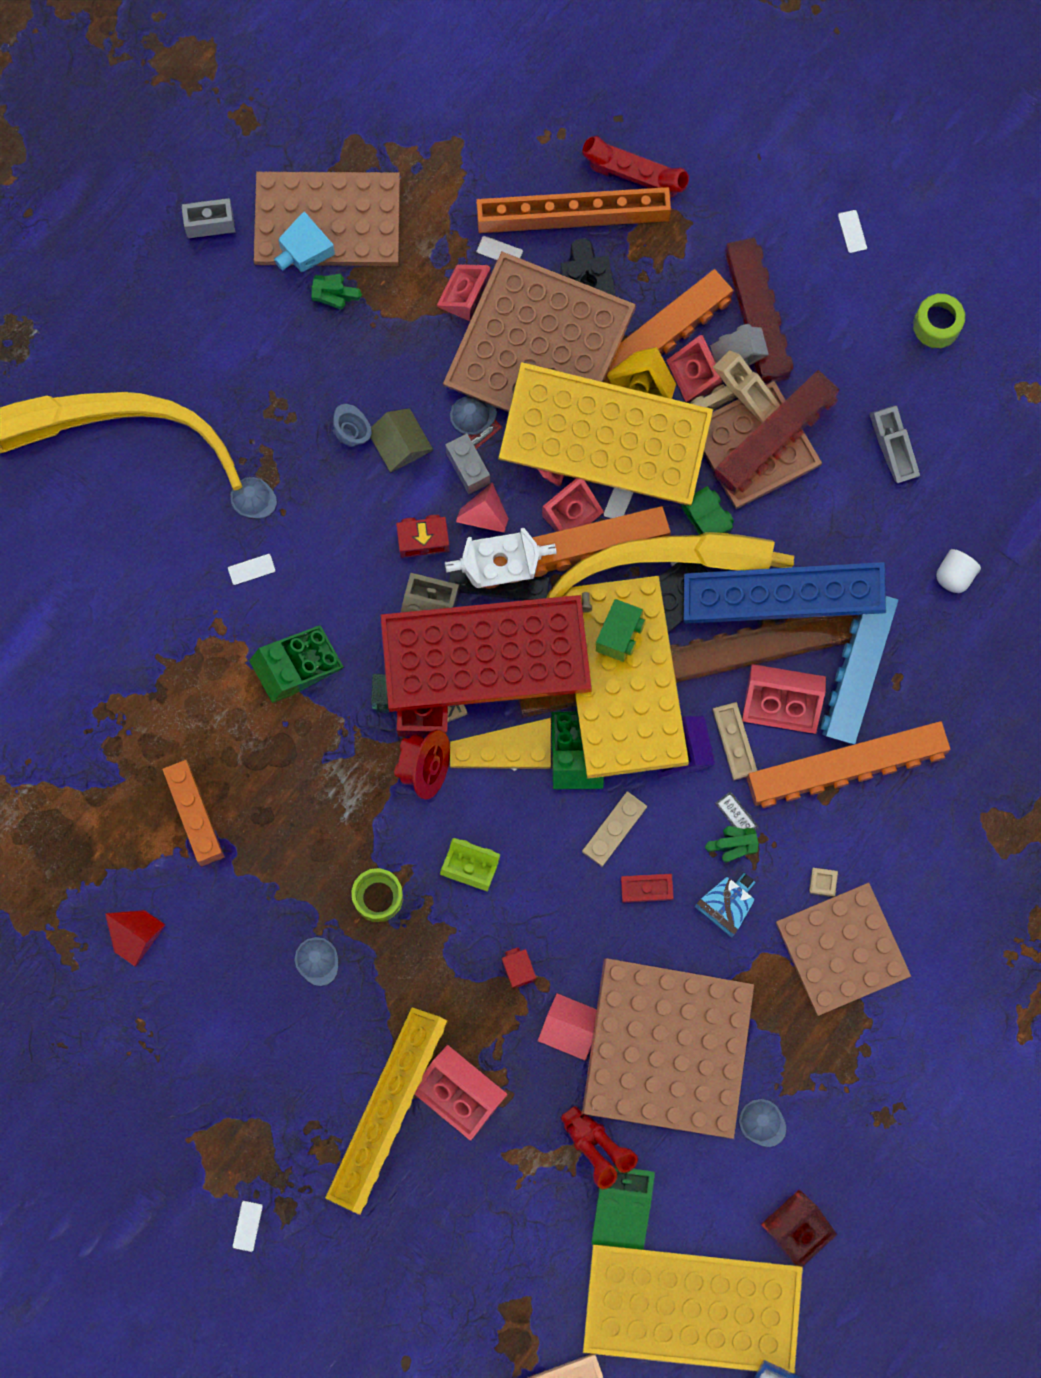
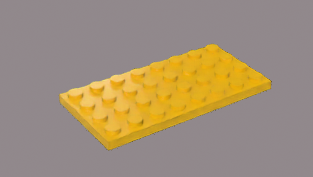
M521 362L498 459L691 506L713 409Z
M659 576L571 587L563 597L581 595L582 601V593L588 592L590 605H592L591 612H583L592 692L575 694L587 779L688 766V754ZM615 599L643 609V619L646 620L641 634L636 633L634 641H636V645L632 655L627 654L624 662L596 652V640Z
M593 1245L583 1353L758 1371L763 1360H766L794 1374L803 1267Z

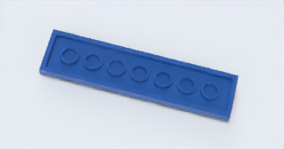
M885 562L684 574L685 624L886 613Z

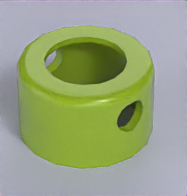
M937 293L928 296L921 302L913 320V329L916 337L923 344L931 348H943L951 345L957 340L965 323L963 306L955 297L948 294ZM943 307L949 310L956 319L954 324L946 329L934 327L927 317L929 308Z
M381 868L369 869L361 873L355 880L351 890L352 901L357 912L366 920L372 922H385L393 918L399 912L403 903V890L398 878L390 871ZM374 883L386 884L393 892L392 905L383 912L371 911L364 903V892L368 886Z

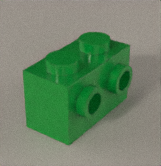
M615 599L596 640V652L622 662L625 661L627 654L632 655L636 645V641H634L636 633L641 634L646 621L643 619V609Z

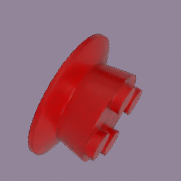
M434 730L425 738L419 735L403 738L400 744L401 754L399 763L395 767L394 775L400 778L403 784L414 785L415 792L421 799L427 800L436 795L448 771L450 743L448 736L442 730Z

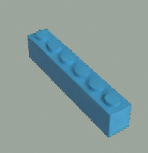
M886 596V613L858 615L857 619H853L849 630L852 637L850 643L845 644L842 657L845 658L843 667L838 668L835 676V681L838 684L836 690L830 693L828 705L831 707L828 716L824 715L820 729L823 730L822 735L855 745L898 599Z

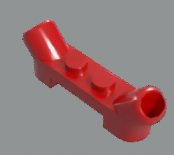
M598 136L589 137L583 145L582 155L589 160L590 167L597 173L605 176L611 173L648 188L669 187L670 198L674 197L678 192L685 191L688 186L689 175L684 168L664 166L608 145Z

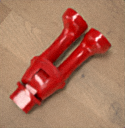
M577 1106L572 1107L562 1115L561 1120L565 1124V1130L570 1134L574 1142V1148L577 1151H581L594 1167L593 1179L600 1189L611 1187L617 1179V1172L610 1162L594 1147L595 1145L599 1144L620 1172L627 1173L636 1166L638 1156L635 1152L615 1144L606 1134L604 1126L598 1124L588 1115L582 1114V1111Z

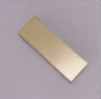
M737 702L713 708V716L732 779L735 781L746 778L748 773L757 771Z

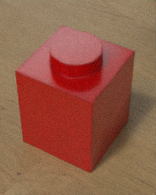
M518 947L505 952L506 957L502 958V963L512 989L536 981V975L526 949L520 951Z

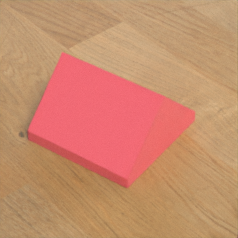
M457 265L436 306L467 321H471L491 276V268L488 265Z
M703 335L695 338L666 360L686 403L693 401L699 396L712 393L716 387L722 384L721 377L713 368L716 362Z
M577 478L542 508V517L556 532L591 524L604 513L585 480Z
M556 994L538 1042L585 1061L592 1045L597 1009Z

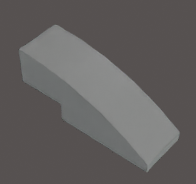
M890 406L869 413L881 450L895 482L900 483L920 476L907 429L903 428L897 406Z

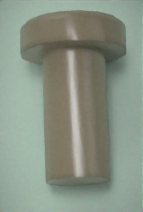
M588 592L582 593V610L584 613L592 611Z

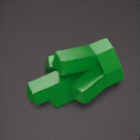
M341 274L329 276L315 275L311 298L312 301L323 302L341 310L345 307V301L359 300L362 293L358 288L343 286L344 278Z
M727 826L723 833L724 837L729 838L708 841L705 845L707 852H725L722 854V860L725 863L758 852V838L753 827L743 829Z

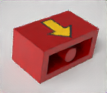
M430 515L423 520L405 518L401 522L396 523L401 558L450 552L446 517Z

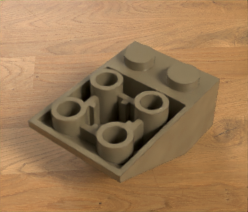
M410 573L401 612L456 607L459 585Z

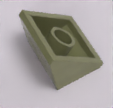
M410 408L389 411L371 427L372 434L370 438L390 473L433 451L431 444Z

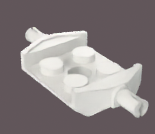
M521 528L520 533L473 541L471 537H468L463 558L445 562L446 573L462 569V573L465 572L470 582L476 588L534 579L538 560H541V556L556 554L555 543L540 547L525 528ZM498 556H502L507 560V564L497 566L493 560Z

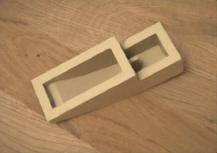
M729 350L713 366L729 389L762 424L766 425L782 409L759 375L752 372L740 354Z

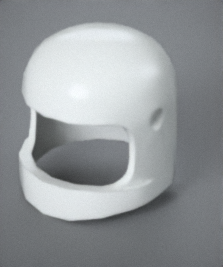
M951 549L937 570V581L950 592L962 593L968 589L976 575L980 572L981 567L967 554Z

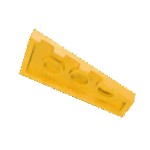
M551 718L451 741L450 768L551 769Z

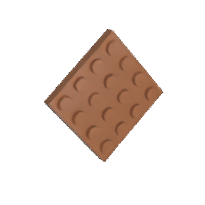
M775 381L766 386L782 409L766 425L762 424L739 399L712 412L703 454L735 510L822 465L820 458Z
M869 883L775 922L817 1017L911 977Z

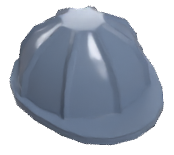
M470 396L457 400L450 412L451 423L454 428L460 433L477 435L492 425L497 416L495 406Z
M341 404L335 409L333 433L340 443L353 447L354 445L364 444L369 440L372 434L371 426L358 408L350 404Z
M255 477L240 480L242 488L239 490L232 489L231 504L234 510L248 518L259 519L270 516L276 508L277 499L269 485L262 479Z
M314 937L307 939L296 950V968L311 984L316 986L328 985L335 979L338 972L337 951L332 943L324 938Z
M763 1099L753 1100L745 1105L741 1111L739 1124L746 1138L765 1147L776 1146L782 1142L786 1135V1124L775 1104Z

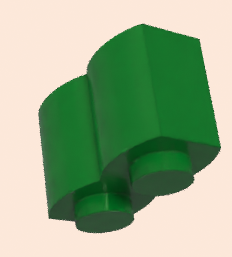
M708 486L694 493L691 506L681 504V508L698 535L705 532L730 533L733 529L732 524L734 520L731 514L720 507L719 503H721L719 495L715 490L711 491Z

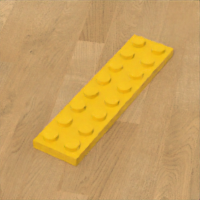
M411 1008L325 1199L359 1215L361 1214L363 1207L368 1201L371 1189L378 1179L385 1158L389 1155L394 1138L400 1130L403 1118L411 1106L412 1098L422 1081L426 1067L433 1057L435 1047L443 1035L447 1020L422 1010Z

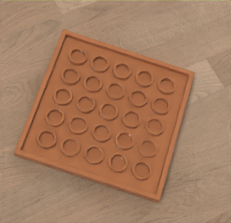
M501 251L443 385L509 412L521 362L604 382L636 309V304Z
M604 959L582 1114L734 1139L754 984Z

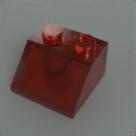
M800 1189L761 1224L770 1238L790 1261L799 1267H803L837 1236V1233L817 1205Z

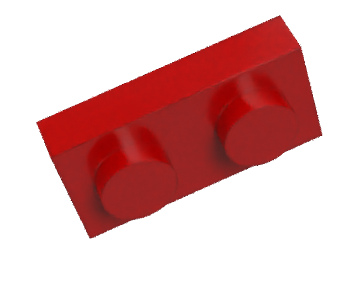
M672 874L621 876L622 903L673 900Z

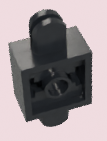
M575 240L570 248L572 261L561 263L560 275L616 296L609 256L595 257L593 245L589 240Z

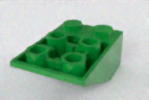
M321 625L260 647L249 660L272 703L290 697L344 668Z
M578 711L552 712L553 789H603L604 777L587 779Z
M613 1166L617 1172L615 1183L607 1189L599 1188L591 1244L644 1250L655 1172L632 1169L627 1173H622L616 1166Z

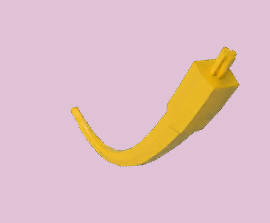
M115 392L78 394L56 398L43 396L0 407V454L55 436L61 430L88 423L122 417L145 416L165 418L187 425L197 431L216 452L233 490L242 488L234 467L235 464L225 444L214 429L196 413L173 401L142 393Z
M705 532L701 535L664 536L631 540L612 545L581 560L560 577L546 598L563 597L573 585L584 578L620 565L648 562H679L703 564L707 567L738 571L769 569L770 566L791 568L794 565V556L773 552L775 543L773 540L729 533Z

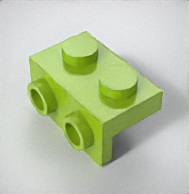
M453 838L440 875L488 892L498 866L500 854L491 849L473 845L466 840Z

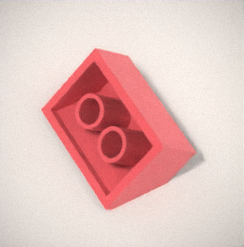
M752 664L742 721L816 734L825 697L826 676Z
M449 1045L429 1065L415 1092L419 1099L470 1141L508 1095Z

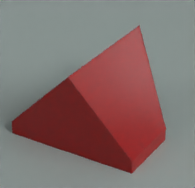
M145 910L105 913L114 952L135 967L166 926Z

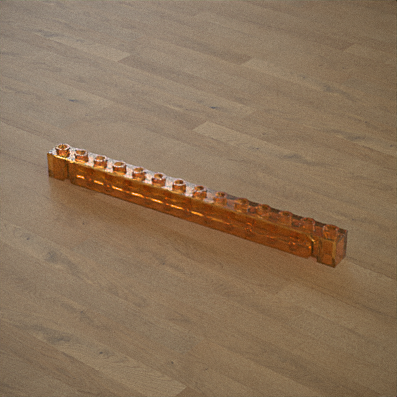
M858 616L788 618L782 624L776 625L775 622H769L761 625L760 629L743 628L738 630L737 634L730 636L727 633H721L713 636V639L708 641L695 639L690 641L689 645L679 647V644L670 645L676 683L850 643L852 634L849 633L853 619H857ZM575 694L518 699L522 719L577 706Z

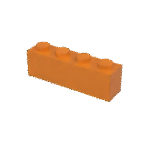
M187 760L163 768L162 770L198 864L202 867L225 858Z

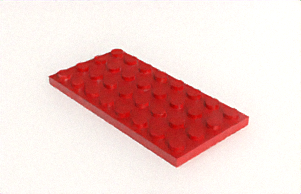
M581 595L381 614L389 712L592 692Z

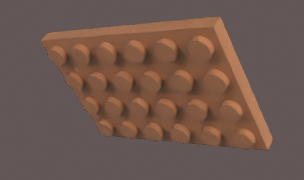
M256 172L254 264L277 265L274 258L283 252L278 241L280 236L305 211L334 245L335 255L317 265L399 266L400 173Z

